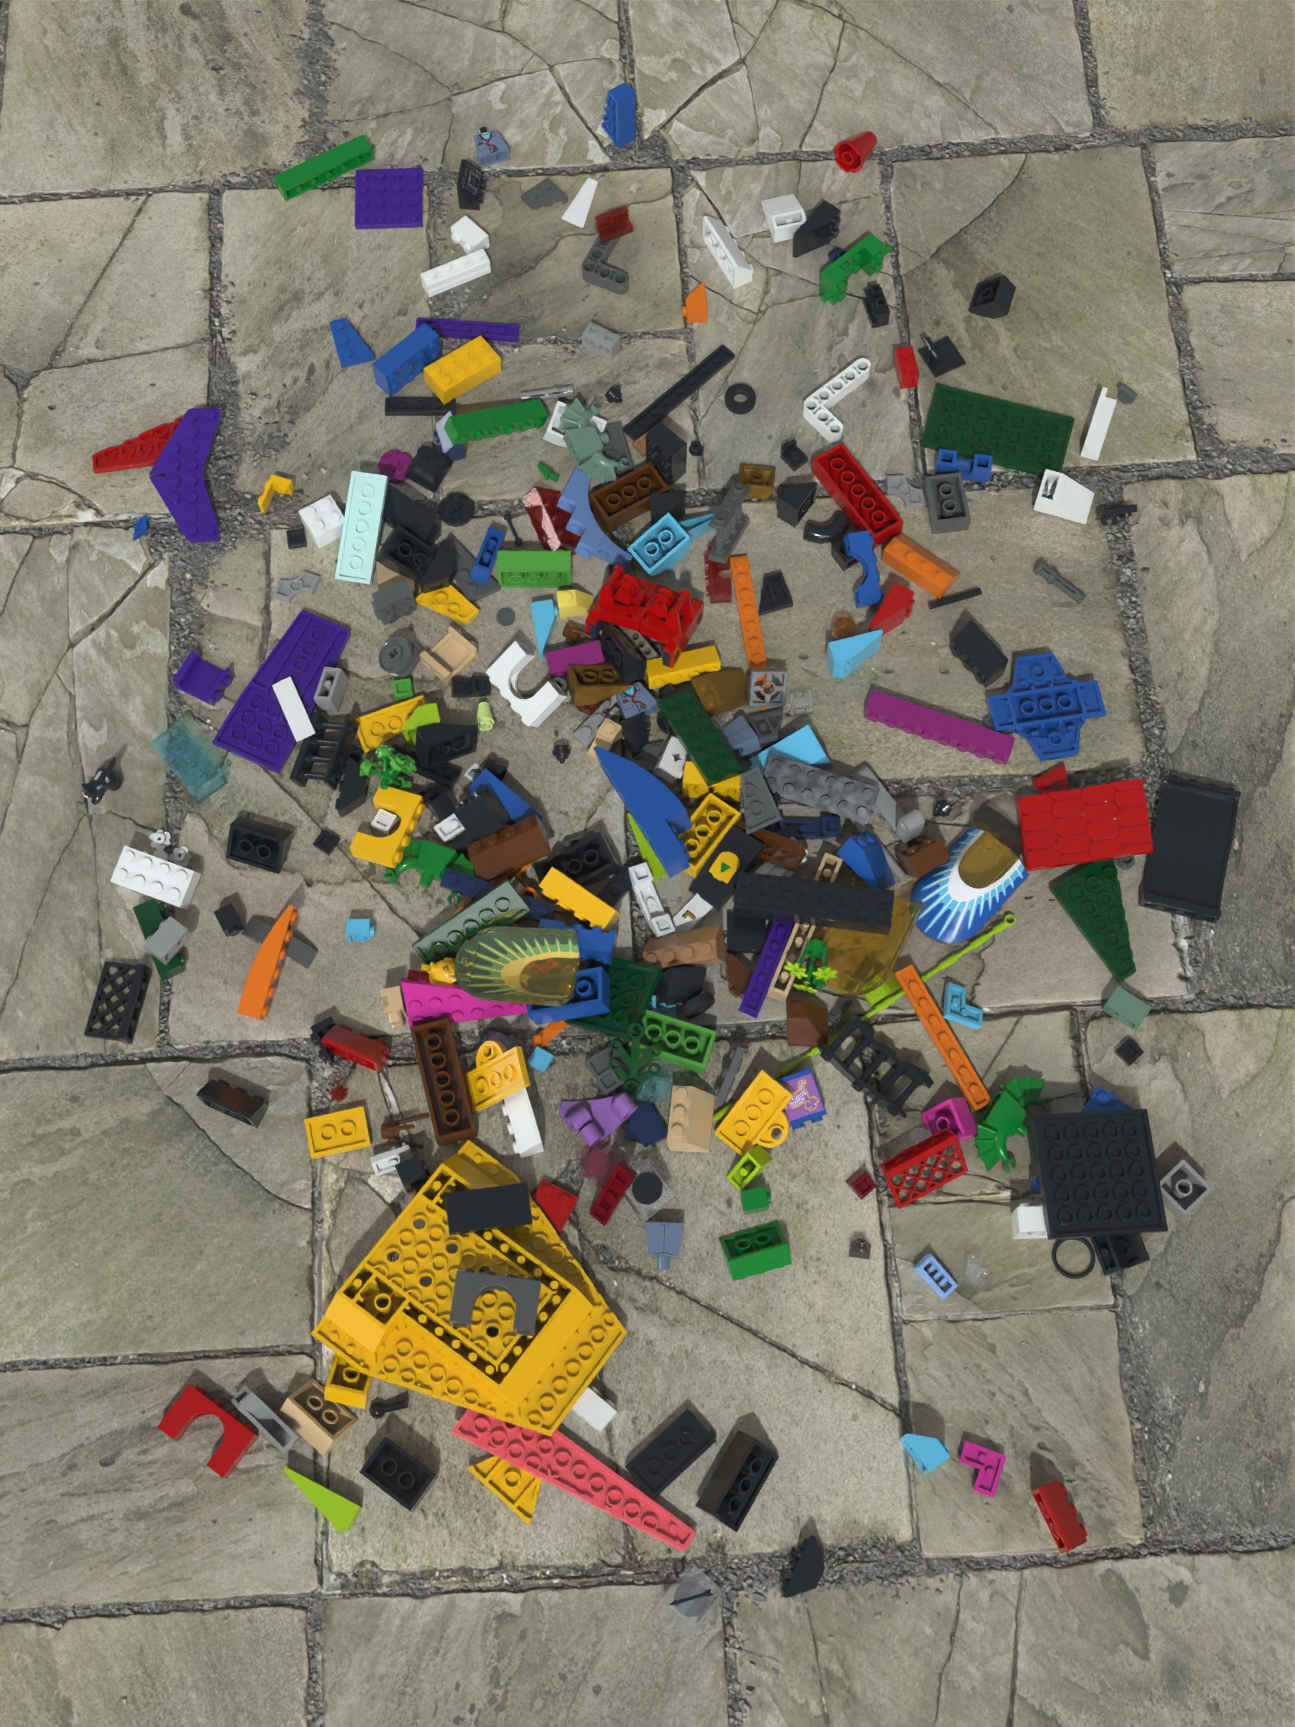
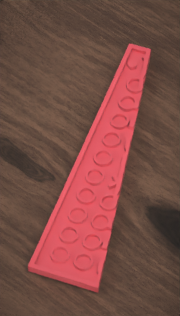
M468 1409L451 1431L452 1434L682 1552H685L697 1533L558 1430L550 1437Z

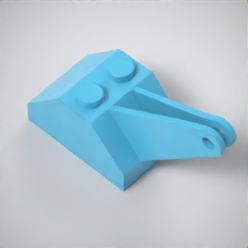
M668 512L627 549L651 577L668 572L684 559L695 539L712 529L708 527V524L715 513L677 523Z

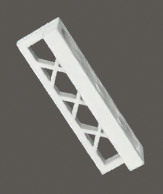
M1105 387L1102 388L1080 455L1098 461L1117 402L1116 399L1105 397L1108 390Z

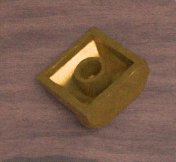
M740 464L738 484L751 487L746 498L767 500L773 496L776 467Z

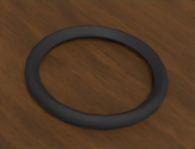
M1083 1238L1060 1239L1053 1248L1052 1261L1057 1271L1063 1276L1079 1279L1087 1276L1092 1271L1095 1265V1252L1090 1243ZM1067 1240H1078L1084 1243L1090 1251V1266L1081 1274H1069L1058 1265L1056 1259L1057 1249Z

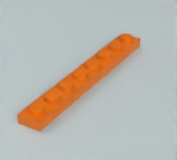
M745 555L730 557L729 562L750 676V669H768L748 556ZM766 675L761 676L755 685H762L766 681ZM766 684L763 689L770 688L771 684Z
M912 964L896 972L894 977L973 1112L989 1105L992 1101Z

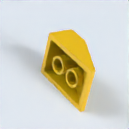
M336 1354L325 1385L324 1400L365 1409L374 1377L360 1373Z

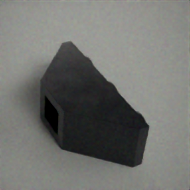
M445 540L443 545L438 547L436 557L429 562L425 575L423 574L420 577L419 584L421 592L424 594L449 587L458 572L449 541Z
M348 758V763L345 764L343 769L344 780L339 785L340 798H337L335 803V809L340 817L346 816L366 803L370 786L365 775L360 776L361 770L353 758Z
M812 1535L809 1539L804 1538L799 1548L803 1552L799 1559H794L790 1567L793 1573L790 1579L785 1578L780 1588L783 1591L781 1596L783 1598L815 1589L825 1570L816 1538Z

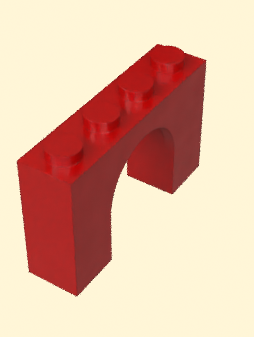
M189 1384L157 1427L173 1440L178 1441L191 1423L198 1417L203 1415L217 1416L224 1426V1439L221 1446L206 1465L219 1476L227 1479L259 1437L254 1433L256 1428L248 1422L244 1425L239 1422V1415L231 1409L228 1412L221 1407L224 1404L215 1397L212 1400L205 1395L207 1391L198 1384L196 1387Z

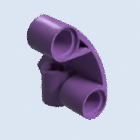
M622 1093L617 1096L595 1100L562 1101L559 1115L592 1148L616 1130L638 1107L627 1093Z

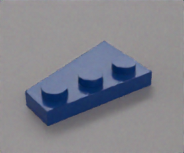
M346 318L329 322L341 368L375 360L373 353Z

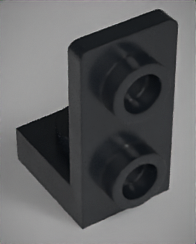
M332 1016L310 1027L313 1032L310 1034L314 1045L319 1044L321 1050L318 1052L323 1062L328 1061L329 1065H332L333 1062L320 1037L324 1036L336 1025Z

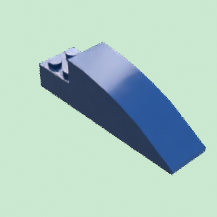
M594 747L593 749L601 768L669 878L689 868L688 859H690V856L686 851L687 848L683 840L677 836L692 828L683 804L661 781L636 763L600 747Z

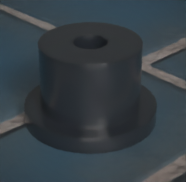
M693 441L689 447V453L692 456H700L703 452V447L699 441Z

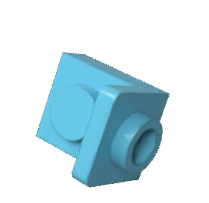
M653 995L652 1001L648 1005V1010L676 1019V1004L667 1006L665 1003H657L656 995Z

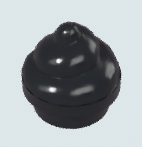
M614 385L604 395L609 403H622L623 401L620 388H616Z
M352 744L348 758H353L355 762L362 758L363 750L360 745Z
M554 745V750H552V755L561 764L571 754L569 745Z
M944 798L942 800L938 799L935 802L933 816H949L953 809Z

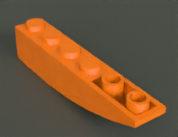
M289 905L277 920L257 953L248 974L237 1013L264 1020V1017L268 1016L270 1010L268 1003L275 994L276 987L274 984L281 974L280 964L287 955L286 944L293 935V930H291L293 922L296 923L299 912L294 905Z

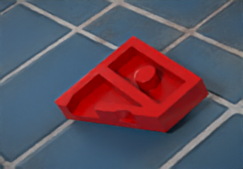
M1064 764L1033 780L1032 784L1040 795L1068 790Z
M543 1179L534 1195V1200L544 1211V1214L554 1225L557 1232L561 1234L579 1197Z

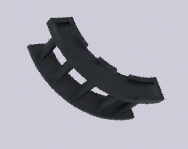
M845 1011L841 1016L846 1023L845 1028L829 1047L817 1044L816 1047L821 1052L820 1056L825 1061L830 1062L846 1077L856 1091L865 1093L885 1107L892 1116L896 1117L898 1115L905 1119L907 1115L901 1108L918 1086L921 1087L923 1085L930 1089L934 1084L933 1080L925 1070L907 1060L902 1062L896 1058V1052L885 1043L881 1042L879 1044L871 1037L874 1033L863 1023L859 1016ZM853 1032L860 1038L858 1040L859 1043L842 1062L835 1054V1051ZM865 1047H869L876 1053V1058L859 1078L849 1069V1066ZM882 1062H887L894 1067V1072L877 1092L866 1082ZM906 1075L912 1080L895 1102L885 1097L886 1093L900 1076Z

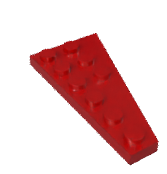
M181 416L170 424H162L139 434L138 438L131 441L129 439L123 441L124 444L115 448L109 447L93 454L94 473L99 474L154 466L182 420Z

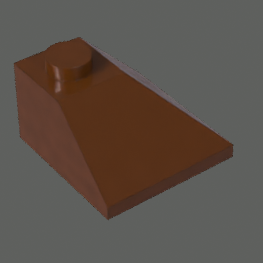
M787 1000L788 1046H817L818 1043L828 1046V1009L808 1000Z

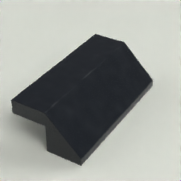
M1140 1234L1090 1237L1104 1276L1150 1260Z

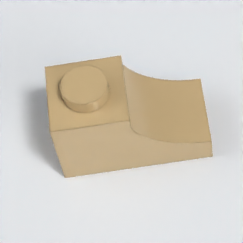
M605 718L596 732L595 739L587 752V756L599 762L593 749L596 746L612 752L623 736L622 726Z

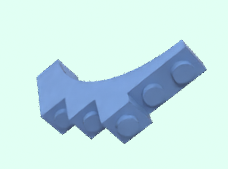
M576 466L557 504V507L572 514L566 530L581 537L574 552L591 560L592 556H595L613 566L620 565L626 571L633 556L613 543L598 526L591 512L588 500V487L591 478H588L587 474Z

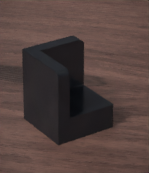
M463 831L453 838L458 855L461 853L468 854L467 845L473 843L469 833Z

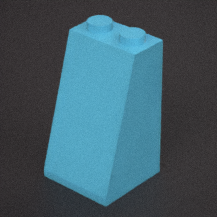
M809 725L749 759L752 763L750 769L759 767L762 776L770 753L823 770L833 766Z

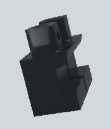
M880 284L872 285L869 289L864 290L866 298H863L862 303L866 314H868L867 317L871 327L876 328L889 324L890 309Z

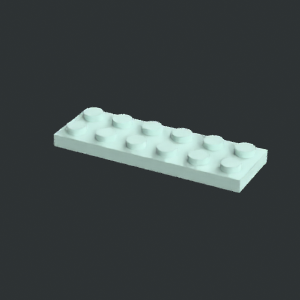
M352 471L335 574L336 580L372 585L376 561L374 559L377 554L388 476Z

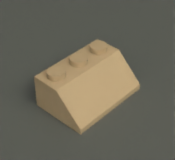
M673 1086L667 1144L670 1151L710 1153L715 1104L714 1095L693 1086Z
M312 1378L287 1397L278 1414L322 1456H325L337 1446L357 1423L358 1419L342 1404L324 1400L325 1389Z

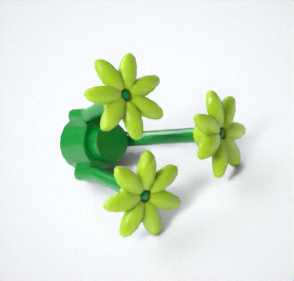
M817 939L810 940V942H807L799 961L795 962L794 965L787 961L788 966H784L786 970L790 971L789 974L791 976L796 974L799 979L806 977L802 985L793 984L796 989L817 993L818 990L810 987L811 974L816 976L817 980L824 978L825 981H828L829 978L837 977L835 974L838 970H831V967L827 966L828 947H825L823 941ZM809 953L811 960L806 974L805 971L807 969L802 967V963ZM822 956L823 966L817 968L816 972H812L815 959H820Z

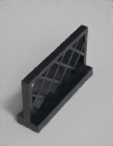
M105 961L84 1036L120 1041L124 1044L132 1045L152 975V970L145 964L131 965ZM110 967L116 968L119 973L109 978L108 972ZM130 970H135L134 977L127 981L124 974ZM122 977L125 983L116 989L113 982ZM110 985L113 992L104 997L102 994L103 989ZM128 987L130 990L129 995L122 999L119 992ZM116 995L119 1002L110 1007L107 1001ZM105 1003L108 1010L99 1015L97 1013L98 1007ZM123 1006L124 1012L117 1018L113 1011ZM111 1013L114 1020L105 1026L102 1019ZM100 1022L103 1028L96 1033L91 1032L93 1025ZM117 1024L119 1027L117 1036L111 1035L108 1030Z

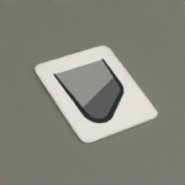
M474 763L464 776L473 782L480 775L483 768Z

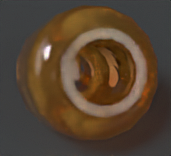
M838 618L832 627V638L834 641L855 636L856 625L850 618Z

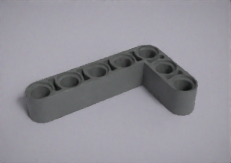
M616 208L611 212L582 263V277L584 281L622 295L628 291V275L623 271L605 265L627 226L625 210Z

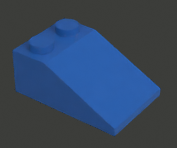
M864 831L854 835L838 851L837 854L871 888L889 889L896 884L881 844L876 840L874 834Z

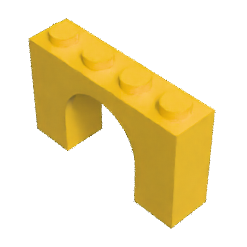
M379 785L373 798L375 808L377 810L381 808L401 818V824L393 834L387 837H374L357 832L349 848L353 857L395 869L403 858L405 847H408L412 832L418 826L420 815H423L425 811V804L420 795L389 786L387 790H383Z

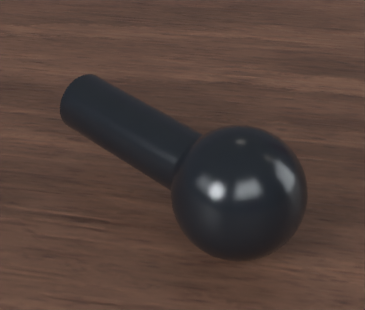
M407 1399L388 1404L374 1402L369 1408V1413L373 1418L380 1419L387 1412L408 1408L409 1404Z

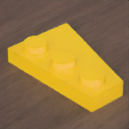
M452 585L429 593H421L415 598V603L465 625L479 614V610Z

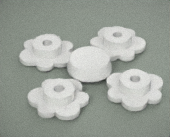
M158 830L157 833L150 835V840L152 841L150 845L157 849L152 856L165 861L170 859L171 862L182 867L188 866L192 855L187 847L175 848L173 850L174 853L170 856L167 852L163 851L165 846L168 847L171 844L169 841L171 834L169 832Z

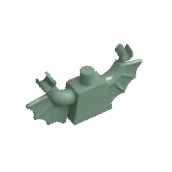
M575 398L571 405L565 406V414L560 417L562 422L560 432L565 433L563 437L565 444L578 469L584 471L588 478L597 479L602 484L614 482L617 480L614 468L617 467L619 471H625L629 466L623 464H626L629 460L622 458L619 462H615V460L604 456L602 453L603 444L609 442L608 434L606 432L598 434L594 426H589V420L593 415L599 414L602 406L599 408L595 407L597 401H593L589 410L586 411L579 399Z

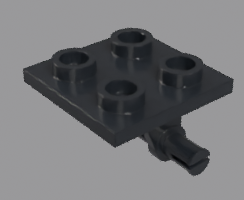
M949 336L934 343L930 337H926L923 340L926 346L918 350V353L935 378L966 364Z

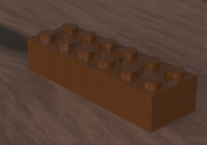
M449 1018L411 1027V1036L438 1146L478 1137Z

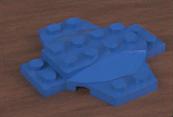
M1052 652L1016 658L1012 687L1008 689L1006 694L989 696L987 698L994 731L999 733L1012 731V734L1016 733L1025 738L1040 762L1077 756L1079 753L1080 729L1086 719L1104 717L1106 715L1098 681L1093 680L1079 683L1075 679L1067 678L1064 674V669Z

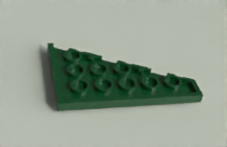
M1114 859L1095 861L1051 887L1050 891L1116 981L1121 983L1136 973V967L1129 941L1128 925L1125 920L1121 887L1117 877L1118 871Z

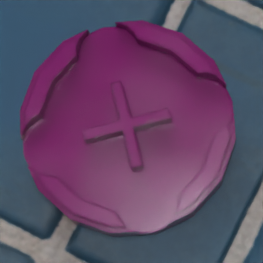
M400 450L386 452L381 456L377 465L379 475L388 476V483L393 484L408 480V478L404 477V474L412 462L411 457L405 452H400Z

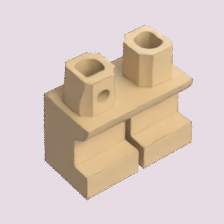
M400 986L380 989L381 998L384 1005L387 1006L384 1009V1014L387 1020L390 1021L393 1030L404 1028L403 1018L407 1017Z

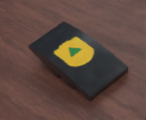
M733 825L698 873L689 888V892L694 895L698 893L704 901L720 911L736 891L738 871L749 872L754 866L753 862L764 850V844Z

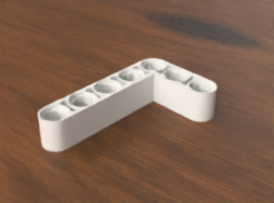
M860 358L804 401L802 412L804 419L830 443L835 444L841 441L843 424L828 409L869 378L871 362L866 358Z

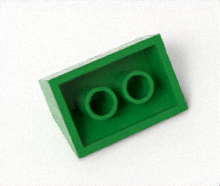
M778 1222L719 1238L727 1268L733 1281L742 1280L749 1276L762 1274L766 1271L792 1264L788 1243Z

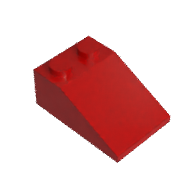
M894 583L870 623L868 633L882 629L884 635L901 625L905 618L908 619L915 603L913 599L914 592Z

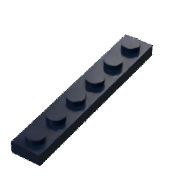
M450 868L446 869L440 883L442 888L473 899H478L496 886ZM519 893L530 907V911L523 915L524 917L540 922L541 918L552 919L556 909L555 905Z

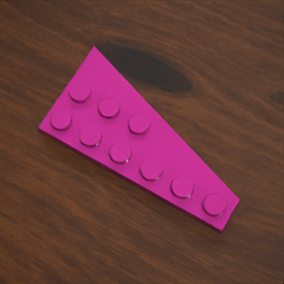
M401 977L410 1028L449 1018L451 1024L527 1013L526 1004L479 1000L468 995L459 984L443 982L432 984L426 983V980L415 982Z

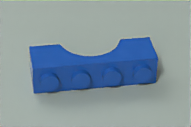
M869 530L848 533L843 537L846 555L857 559L864 571L861 585L853 591L856 609L877 606L882 603L883 591L879 587L880 574L876 570L875 565L877 557L873 553V537L870 535Z

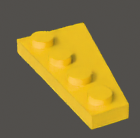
M423 695L355 719L360 723L357 734L365 756L403 731V725L415 709L426 703Z

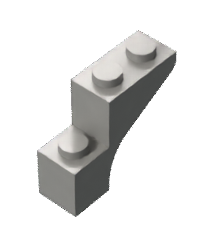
M246 1384L230 1400L282 1453H285L295 1444L298 1435Z

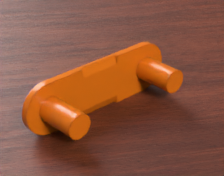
M564 1020L549 1023L532 1038V1046L534 1048L537 1046L541 1049L544 1048L568 1025Z

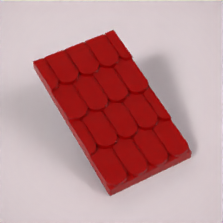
M1143 778L1088 786L1080 789L1049 792V794L1026 796L1016 800L1024 868L1027 872L1148 854L1154 851Z

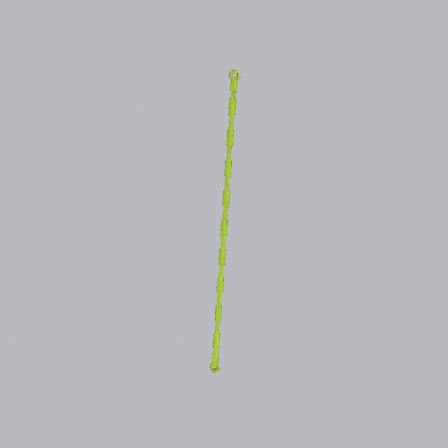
M1011 914L1006 915L1004 920L994 926L990 932L982 934L970 942L969 946L957 954H952L924 976L921 975L919 978L922 983H925L928 978L940 970L943 971L958 961L959 957L971 949L974 950L989 940V937L998 934L1005 928L1013 927L1016 922L1015 916ZM1006 919H1011L1013 923H1008ZM903 990L876 1005L873 1010L860 1019L864 1022L877 1012L880 1013L895 1003V1000L904 995ZM842 1030L828 1039V1046L826 1047L831 1045ZM816 1046L813 1047L797 1061H792L780 1069L779 1073L774 1075L773 1078L777 1080L780 1077L786 1076L798 1068L802 1062L813 1055L819 1054V1049ZM738 1100L732 1104L729 1103L713 1114V1122L719 1121L729 1114Z

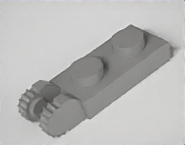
M608 699L573 734V737L586 748L593 743L596 732L605 718L613 720L620 711V708L616 706L606 716L604 712L611 705V701Z

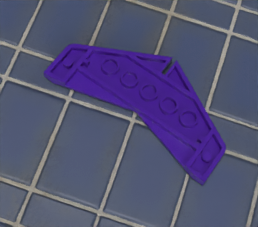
M220 407L192 408L187 410L149 473L151 482L185 538L191 543L221 542V532L203 478V470L213 438L221 421Z

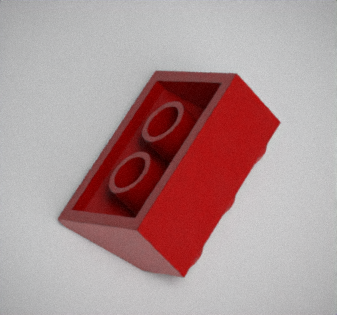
M334 1025L321 1040L328 1052L378 1073L382 1072L391 1053L387 1043L381 1040L376 1042L370 1040L368 1035L361 1032L359 1034L353 1033L352 1029L345 1025H341V1027Z
M1054 1480L1031 1491L1060 1553L1071 1551L1087 1542V1531L1082 1523H1078L1076 1519L1077 1511L1072 1503L1069 1504L1065 1496L1067 1491L1062 1482L1059 1483L1058 1480Z

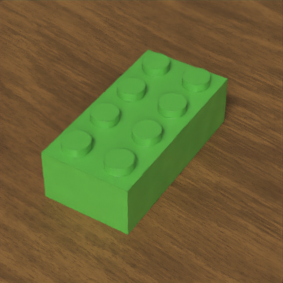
M508 549L497 551L498 583L501 588H572L571 551H511Z
M646 1010L642 1019V1023L645 1025V1032L640 1040L639 1054L644 1055L649 1051L652 1044L658 1043L662 1046V1052L658 1057H653L654 1059L705 1074L716 1041L717 1032ZM631 1041L629 1042V1051H631L632 1047ZM652 1048L655 1053L659 1052L658 1048Z

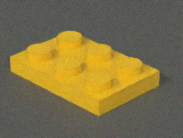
M364 1106L304 1119L312 1160L372 1146Z

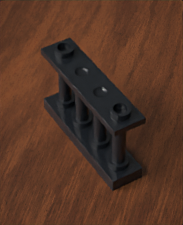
M313 712L310 722L315 734L303 739L289 779L298 787H305L308 779L323 780L332 790H336L360 723L349 714H347L345 723L329 722L320 712ZM326 729L342 730L339 739H324L323 736ZM330 746L336 748L333 756L317 755L319 747ZM314 762L330 764L327 773L311 772Z

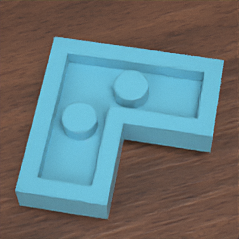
M948 982L945 985L943 1018L979 1030L982 1027L983 1010L966 1005V988Z

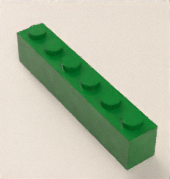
M364 135L355 137L344 144H340L329 151H325L314 158H310L275 175L276 188L284 200L288 201L373 161V150Z
M535 399L450 416L444 425V430L452 445L465 444L470 441H480L489 437L495 438L499 435H509L513 432H524L532 428H541L544 426L549 415L541 400Z

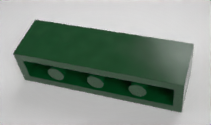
M155 898L133 907L145 941L159 929V925L165 920L163 916L166 914L162 903H157ZM177 952L166 965L151 954L158 974L163 981L185 972L183 965L186 962L182 953L178 954Z

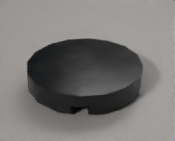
M462 493L447 495L446 498L440 501L438 507L442 521L453 527L469 523L474 515L472 500Z

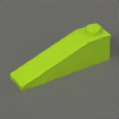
M287 1467L284 1468L283 1471L326 1519L333 1523L332 1528L341 1533L344 1530L351 1531L363 1507Z

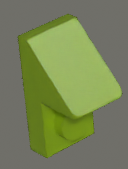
M892 970L878 974L874 981L860 990V993L871 1007L901 988Z

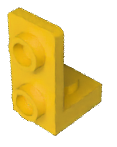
M271 475L270 479L265 483L263 495H260L258 499L261 513H266L275 491L280 494H293L295 489L292 480Z

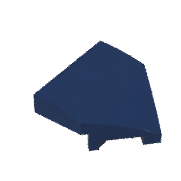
M650 1101L639 1106L628 1118V1125L623 1140H632L643 1144L647 1148L649 1145H654L667 1138L668 1130Z

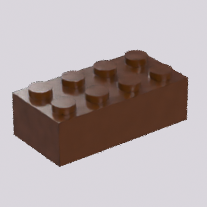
M650 462L589 494V505L606 531L610 532L649 511V495L669 493V488Z

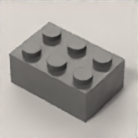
M961 472L926 476L923 491L932 534L968 530L971 516Z

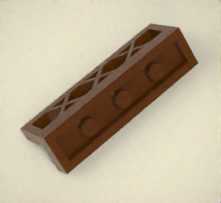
M739 820L735 826L746 832V822ZM765 829L749 834L765 846V849L757 858L795 872L806 856L801 842ZM779 851L781 855L771 857L769 853ZM792 856L796 858L792 864L785 862L786 858Z

